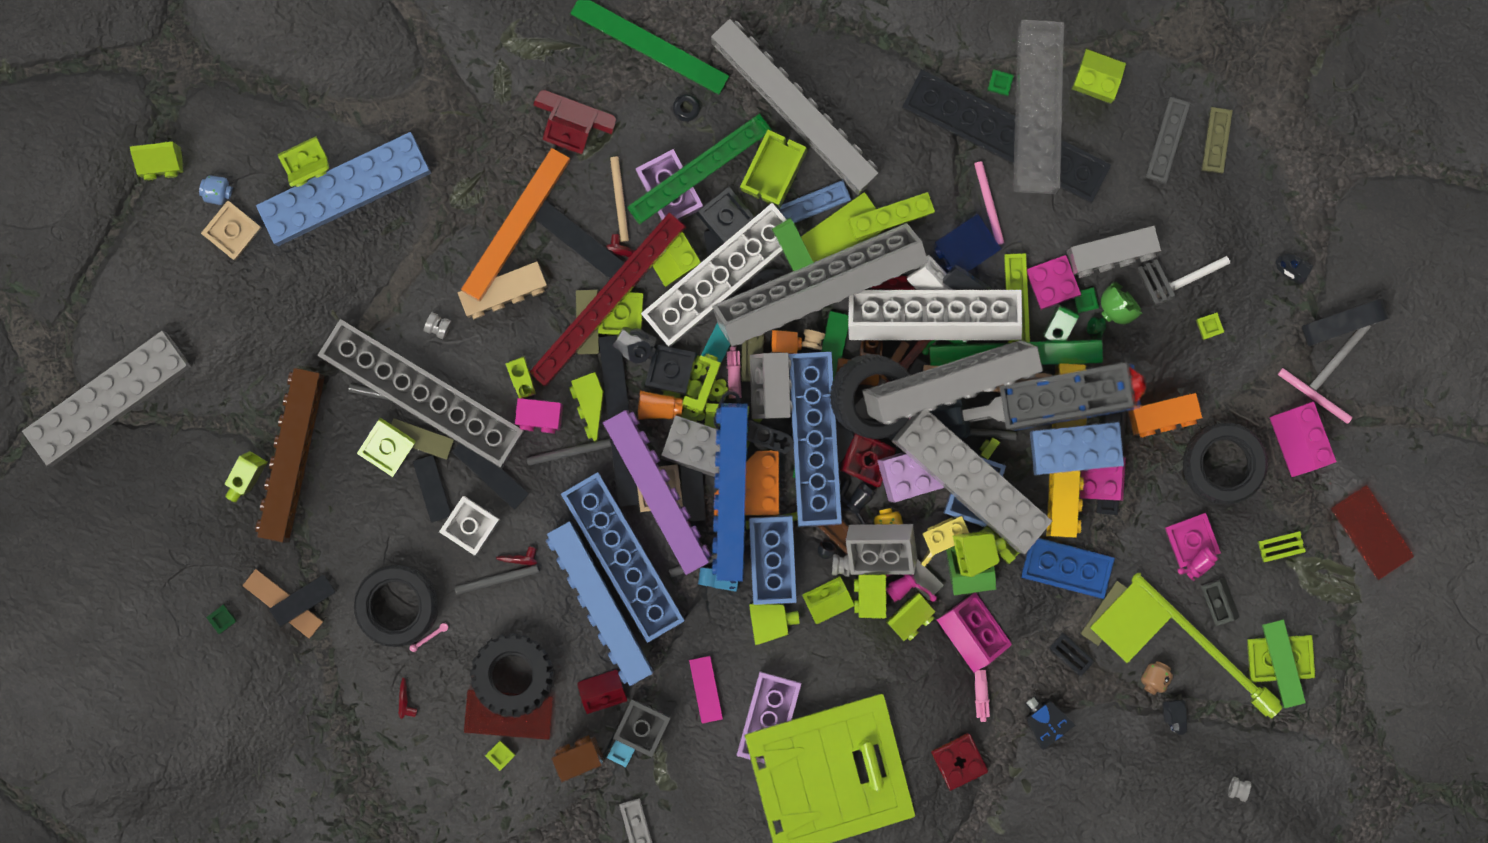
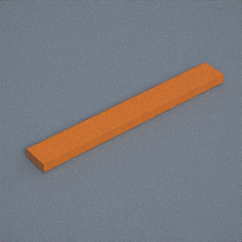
M551 148L461 288L462 292L481 301L569 164V157Z

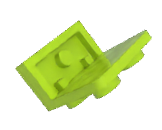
M317 136L278 154L288 175L290 187H300L314 176L318 178L327 173L326 170L329 169L328 158Z

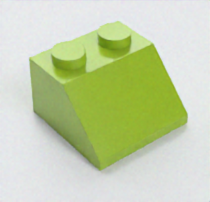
M1086 49L1071 89L1112 103L1120 86L1126 63Z
M174 142L130 147L136 173L138 176L144 177V180H154L159 175H165V178L177 177L178 173H184L181 147Z
M682 232L656 261L653 268L664 286L667 287L690 273L701 262Z
M858 575V579H854V592H858V600H854V613H858L859 618H886V575Z
M916 593L886 623L903 641L906 639L911 641L919 633L917 629L922 624L927 626L934 619L933 614L935 611L919 593Z

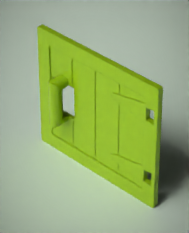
M877 694L753 731L744 736L773 843H832L915 817L883 694ZM876 744L879 747L886 774L885 777H882L873 746ZM860 750L862 752L869 782L860 784L853 751ZM759 756H763L766 766L759 769L756 759ZM780 820L783 831L776 833L773 821Z

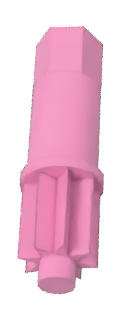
M730 347V351L727 352L726 367L728 369V389L736 391L740 398H742L740 351H736V347ZM729 395V398H736L734 395Z
M978 670L975 672L977 718H980V722H986L987 717H990L986 670Z

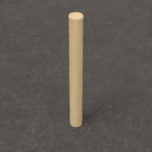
M611 157L621 242L629 241L619 157Z

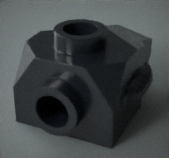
M623 327L616 340L612 343V346L618 349L629 361L635 364L642 363L647 358L651 359L656 350L654 348L656 337L639 328Z

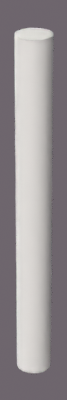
M1225 256L1169 284L1173 291L1230 264V260ZM1163 286L1162 289H1163V291H1164V293H1165V295H1166V294H1168V293H1167L1165 287ZM1155 290L1157 298H1160L1158 290Z

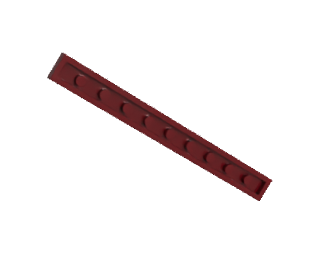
M669 212L530 370V373L543 386L547 387L685 230L686 226L672 213Z

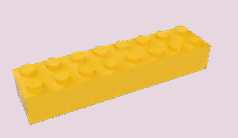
M1058 364L1055 366V376L1086 370V365ZM1087 418L1052 424V429L1086 426ZM1080 471L1049 474L1047 517L1052 522L1047 527L1046 536L1077 537V533L1081 532V520H1078V512L1082 511V499H1079V491L1083 490V477H1080Z

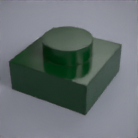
M225 604L206 617L218 634L223 633L237 622Z

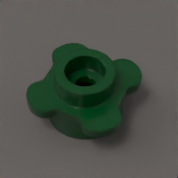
M1095 317L1088 321L1087 333L1090 337L1094 338L1096 336L1100 339L1106 329V319Z

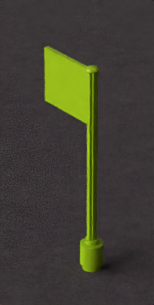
M1136 573L1132 577V584L1090 627L1115 653L1128 663L1170 618H1173L1251 693L1252 699L1250 702L1264 716L1273 718L1283 707L1280 704V700L1266 687L1262 689L1260 687L1257 688L1141 576V573Z

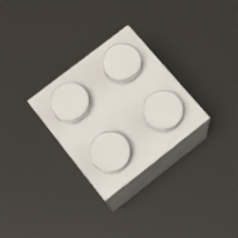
M463 496L439 532L477 556L500 522V519L466 496Z

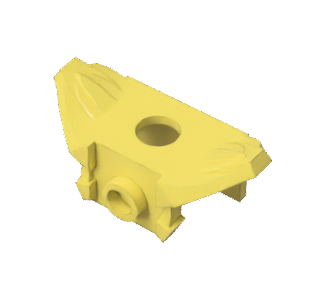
M962 516L955 519L949 518L929 527L926 532L922 533L929 550L920 563L925 567L935 554L955 546L953 535L969 533Z

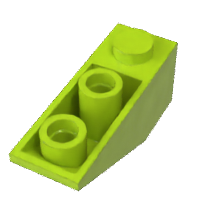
M594 372L571 381L573 386L569 387L573 399L578 398L580 406L577 407L580 418L586 419L588 426L584 428L588 439L593 438V441L596 442L599 435L604 393L597 374Z

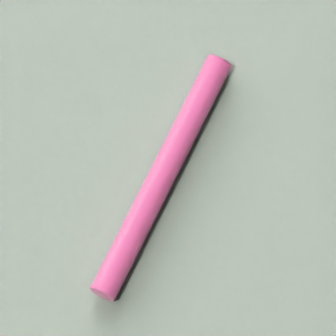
M980 161L974 163L996 245L1004 244V239L984 165Z
M1284 368L1279 371L1278 375L1342 421L1347 424L1351 421L1352 416Z

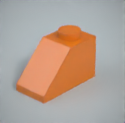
M772 330L771 353L797 354V350L802 349V337H798V332Z

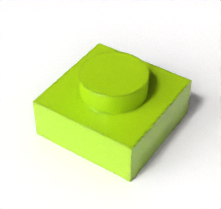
M1218 313L1196 320L1203 340L1224 333Z
M991 438L990 441L986 439L979 448L982 451L979 456L988 460L1000 442L995 438Z
M501 740L485 755L499 771L515 756Z

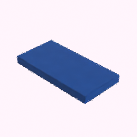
M1038 538L1027 551L1021 578L1104 599L1115 558Z

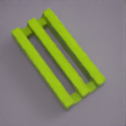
M1300 531L1258 541L1263 562L1306 552L1303 547L1304 543L1301 539ZM1293 537L1297 539L1294 542L1264 549L1265 544ZM1297 545L1299 547V549L1266 557V553L1273 552Z

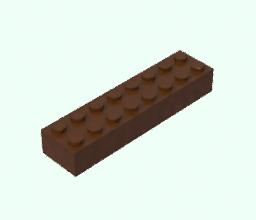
M294 368L293 372L289 373L287 384L290 385L289 393H285L283 399V406L286 407L284 414L280 415L278 422L281 430L280 434L276 435L274 441L276 453L270 459L269 469H272L271 476L267 477L265 482L267 495L266 499H262L260 511H263L261 520L258 519L255 531L258 532L257 537L279 542H290L325 375Z

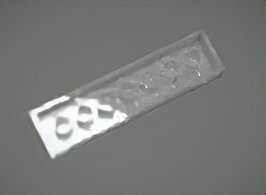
M1021 20L1018 26L1013 192L1056 194L1060 189L1064 22Z

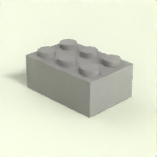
M788 353L750 355L752 419L790 418L793 406L789 393L792 389V382L789 379L791 359L788 357Z
M675 415L661 459L715 477V473H719V467H715L716 451H720V445H716L717 429Z
M913 524L849 525L846 546L851 575L915 574L917 551Z

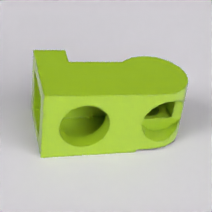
M525 356L507 362L506 367L518 397L524 399L535 395L536 391Z

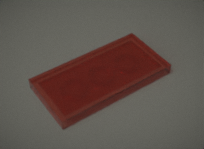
M1367 485L1330 508L1377 580H1380L1414 557Z
M468 689L464 733L549 740L553 696L545 699L542 703L543 705L539 709L533 710V713L529 715L525 714L517 718L508 716L507 718L491 712L479 701L474 690ZM501 692L502 694H505V695H508V696L519 695V694H517V693H505V692Z

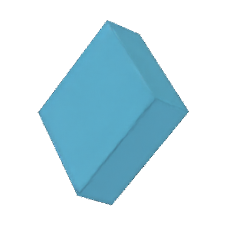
M615 740L607 758L626 767L635 749Z

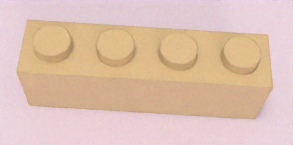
M534 262L496 277L481 301L462 291L457 293L468 318L472 317L474 320L485 316L484 312L490 309L495 312L505 308L504 304L512 301L513 304L525 300L524 296L531 293L533 296L545 292L544 288L548 286L539 263Z

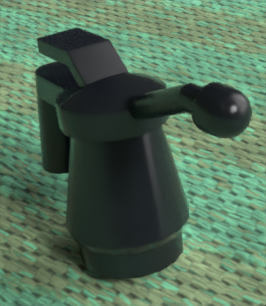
M844 478L840 486V500L849 508L841 506V509L856 514L861 525H866L860 515V509L873 499L875 492L862 483L860 486H857L850 501H848L844 496L851 483Z

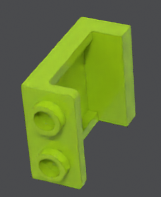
M706 354L705 357L700 355L699 363L710 368L698 400L685 396L682 407L703 414L721 365L720 362H717V357Z

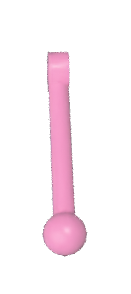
M442 623L436 631L418 643L411 644L409 647L410 651L416 652L422 644L440 632L447 631L448 625Z

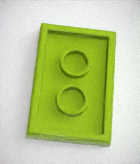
M1312 635L1289 636L1299 679L1315 678ZM1247 639L1250 681H1276L1266 639Z

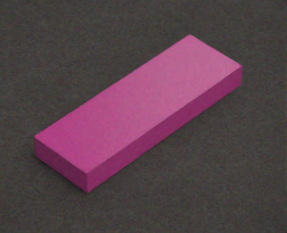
M707 656L689 660L701 722L707 723L722 720L723 717L711 657Z

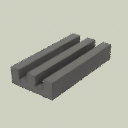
M1157 259L1151 264H1145L1144 267H1138V272L1155 306L1175 298V294ZM1153 268H1156L1159 277L1168 293V296L1165 295L1153 271ZM1146 271L1149 272L1161 296L1159 300L1145 274Z

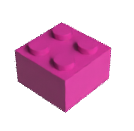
M518 398L515 424L525 431H534L535 427L541 428V432L555 434V430H561L563 404Z

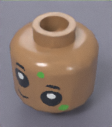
M1158 661L1155 664H1149L1141 677V682L1145 685L1144 689L1154 695L1157 692H1166L1173 679V675L1170 672L1171 668Z

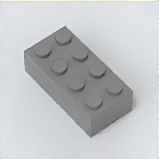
M1155 226L1073 246L1066 252L1073 274L1083 278L1092 275L1094 270L1099 269V272L1102 273L1112 270V268H1115L1114 265L1120 264L1121 268L1132 265L1137 259H1140L1141 262L1152 260L1161 249Z

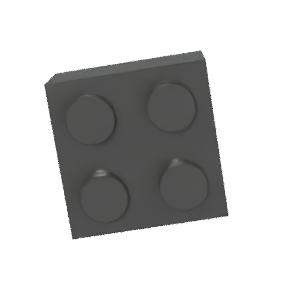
M632 698L613 739L652 757L671 716Z

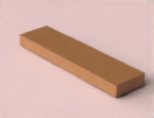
M255 569L242 585L270 608L290 596L258 569ZM308 610L289 623L310 639L323 621Z

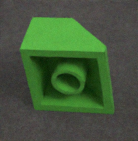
M955 546L946 549L954 595L996 590L994 566L973 577L963 576L960 573Z

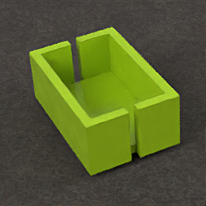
M767 130L740 186L741 190L758 199L761 196L763 201L769 204L773 203L775 207L780 209L808 152L807 148L790 139L787 142L785 137Z

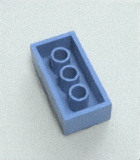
M1119 422L1030 432L1034 475L1124 466Z
M792 515L749 517L753 605L797 603Z

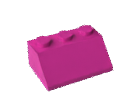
M1314 402L1269 417L1291 477L1336 462Z
M976 592L937 619L973 672L990 664L1012 645Z

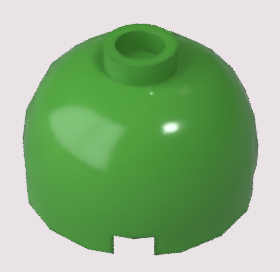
M1113 282L1102 294L1101 307L1104 310L1102 315L1108 322L1113 320L1117 324L1131 323L1142 314L1140 312L1141 308L1128 291L1126 293L1121 291L1122 286L1117 282Z

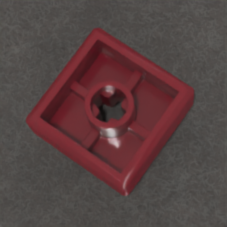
M855 434L842 461L840 470L873 486L880 487L883 479L877 460L895 455L896 448L877 439L864 438ZM870 454L869 458L872 459L871 463L867 462L865 464L866 461L864 460V457Z
M969 733L931 751L949 790H954L988 773L984 761ZM959 756L961 759L965 758V761L963 762V767L954 765V763L957 761L956 757Z

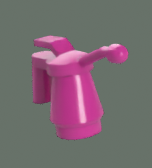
M1206 547L1200 550L1192 563L1186 565V570L1179 568L1178 573L1181 575L1187 573L1190 579L1195 581L1194 577L1199 578L1212 568L1218 557Z
M903 574L904 577L889 583L888 587H886V592L894 602L901 600L912 587H917L928 594L932 602L936 601L935 595L917 584L914 574H911V576Z

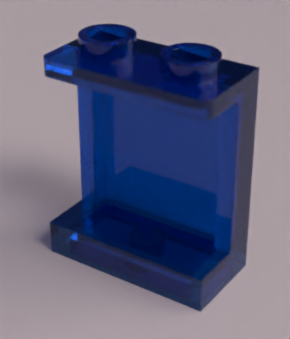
M977 214L934 243L936 248L933 249L940 260L943 258L948 264L946 269L949 273L955 265L969 272L998 253L1001 247Z

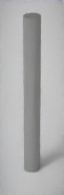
M1370 325L1358 329L1310 384L1313 390L1317 391L1371 328Z

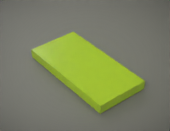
M865 192L801 236L813 263L871 239L883 232L880 231L856 240L854 239L848 219L876 210Z

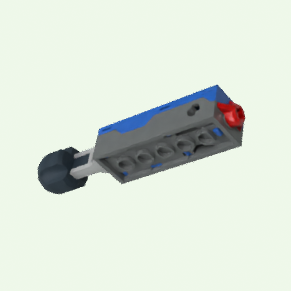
M1121 363L1000 386L1001 397L994 398L988 406L968 409L966 401L963 398H959L953 404L945 405L943 403L937 405L936 409L929 412L959 439H964L971 433V422L990 418L1005 422L1006 429L1016 431L1141 408L1139 399L1145 392L1146 385L1144 377L1135 371L1134 365Z

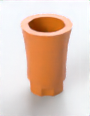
M640 390L638 420L673 419L675 415L681 417L683 398H674V396L654 394Z

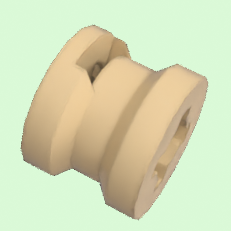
M805 329V340L802 342V347L822 351L821 342L825 338V334Z

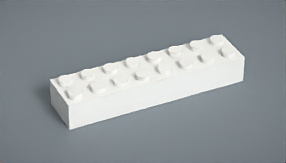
M773 203L641 313L669 347L713 312V305L727 300L783 253L772 228L786 221V218Z
M863 290L859 294L849 296V340H1021L1022 290Z

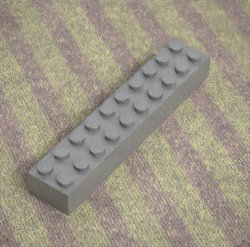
M729 19L711 36V44L859 196L877 178L878 167L870 159L866 161L862 157V150L856 144L851 145L847 140L848 136L840 128L836 130L833 127V120L826 113L822 115L817 108L819 106L813 99H806L803 95V89L796 82L792 84L789 81L787 72L782 67L777 68L773 63L774 59L766 51L762 53L759 50L758 42L752 36L748 38L743 32L744 28L737 21L733 23Z
M906 223L713 305L712 308L718 325L731 346L739 345L755 336H761L769 330L782 327L790 321L801 319L804 315L811 312L819 311L832 303L840 302L853 294H859L867 288L880 285L888 279L899 277L902 273L909 270L917 269L921 265L928 263L922 241Z
M341 319L318 354L324 361L500 468H503L524 434L522 429Z

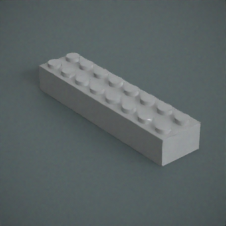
M161 331L22 432L46 466H54L191 368V365L168 333Z
M1019 340L864 390L863 394L868 415L884 424H891L896 422L897 418L903 416L905 418L913 417L919 411H931L936 409L937 405L943 403L945 405L953 404L959 398H971L976 396L977 392L983 390L984 392L997 389L996 386L1002 384L1011 385L1020 378H1033L1036 376V373L1042 372V366L1037 346Z
M922 410L917 412V415L911 417L891 440L1018 553L1026 554L1051 524L1052 520L929 411Z

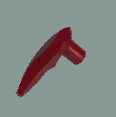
M612 234L611 244H608L606 247L613 253L630 258L635 251L627 246L619 245L620 235Z
M528 547L526 556H497L496 559L508 563L535 565L537 561L534 560L537 549Z
M402 678L399 691L398 714L401 719L405 715L415 717L417 709L407 707L406 679Z

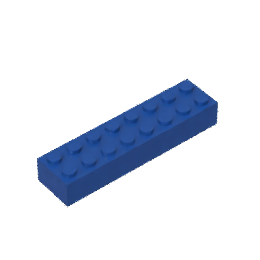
M721 403V408H717L716 423H721V428L716 430V445H720V451H716L715 467H719V473H715V488H719V494H715L714 510H718V516H714L713 532H718V537H713V553H717V559H713L712 575H716V581H743L747 404Z

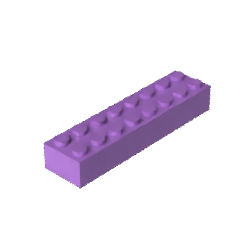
M625 410L603 422L685 574L687 575L709 563L711 553L706 544L701 545L698 539L701 537V534L697 527H692L688 519L691 516L686 507L681 508L678 500L681 498L675 488H670L668 484L670 478L666 470H660L657 464L660 462V459L655 450L650 451L647 444L650 441L645 432H640L636 426L640 423L634 412L629 413V411Z

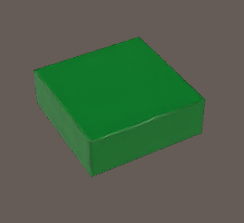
M993 69L987 91L1008 96L1014 75Z
M1094 288L1081 290V296L1074 298L1077 314L1099 308Z

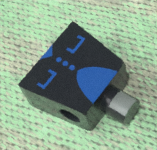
M1034 695L1025 702L1032 712L1025 717V720L1042 750L1076 726L1049 700L1041 704Z

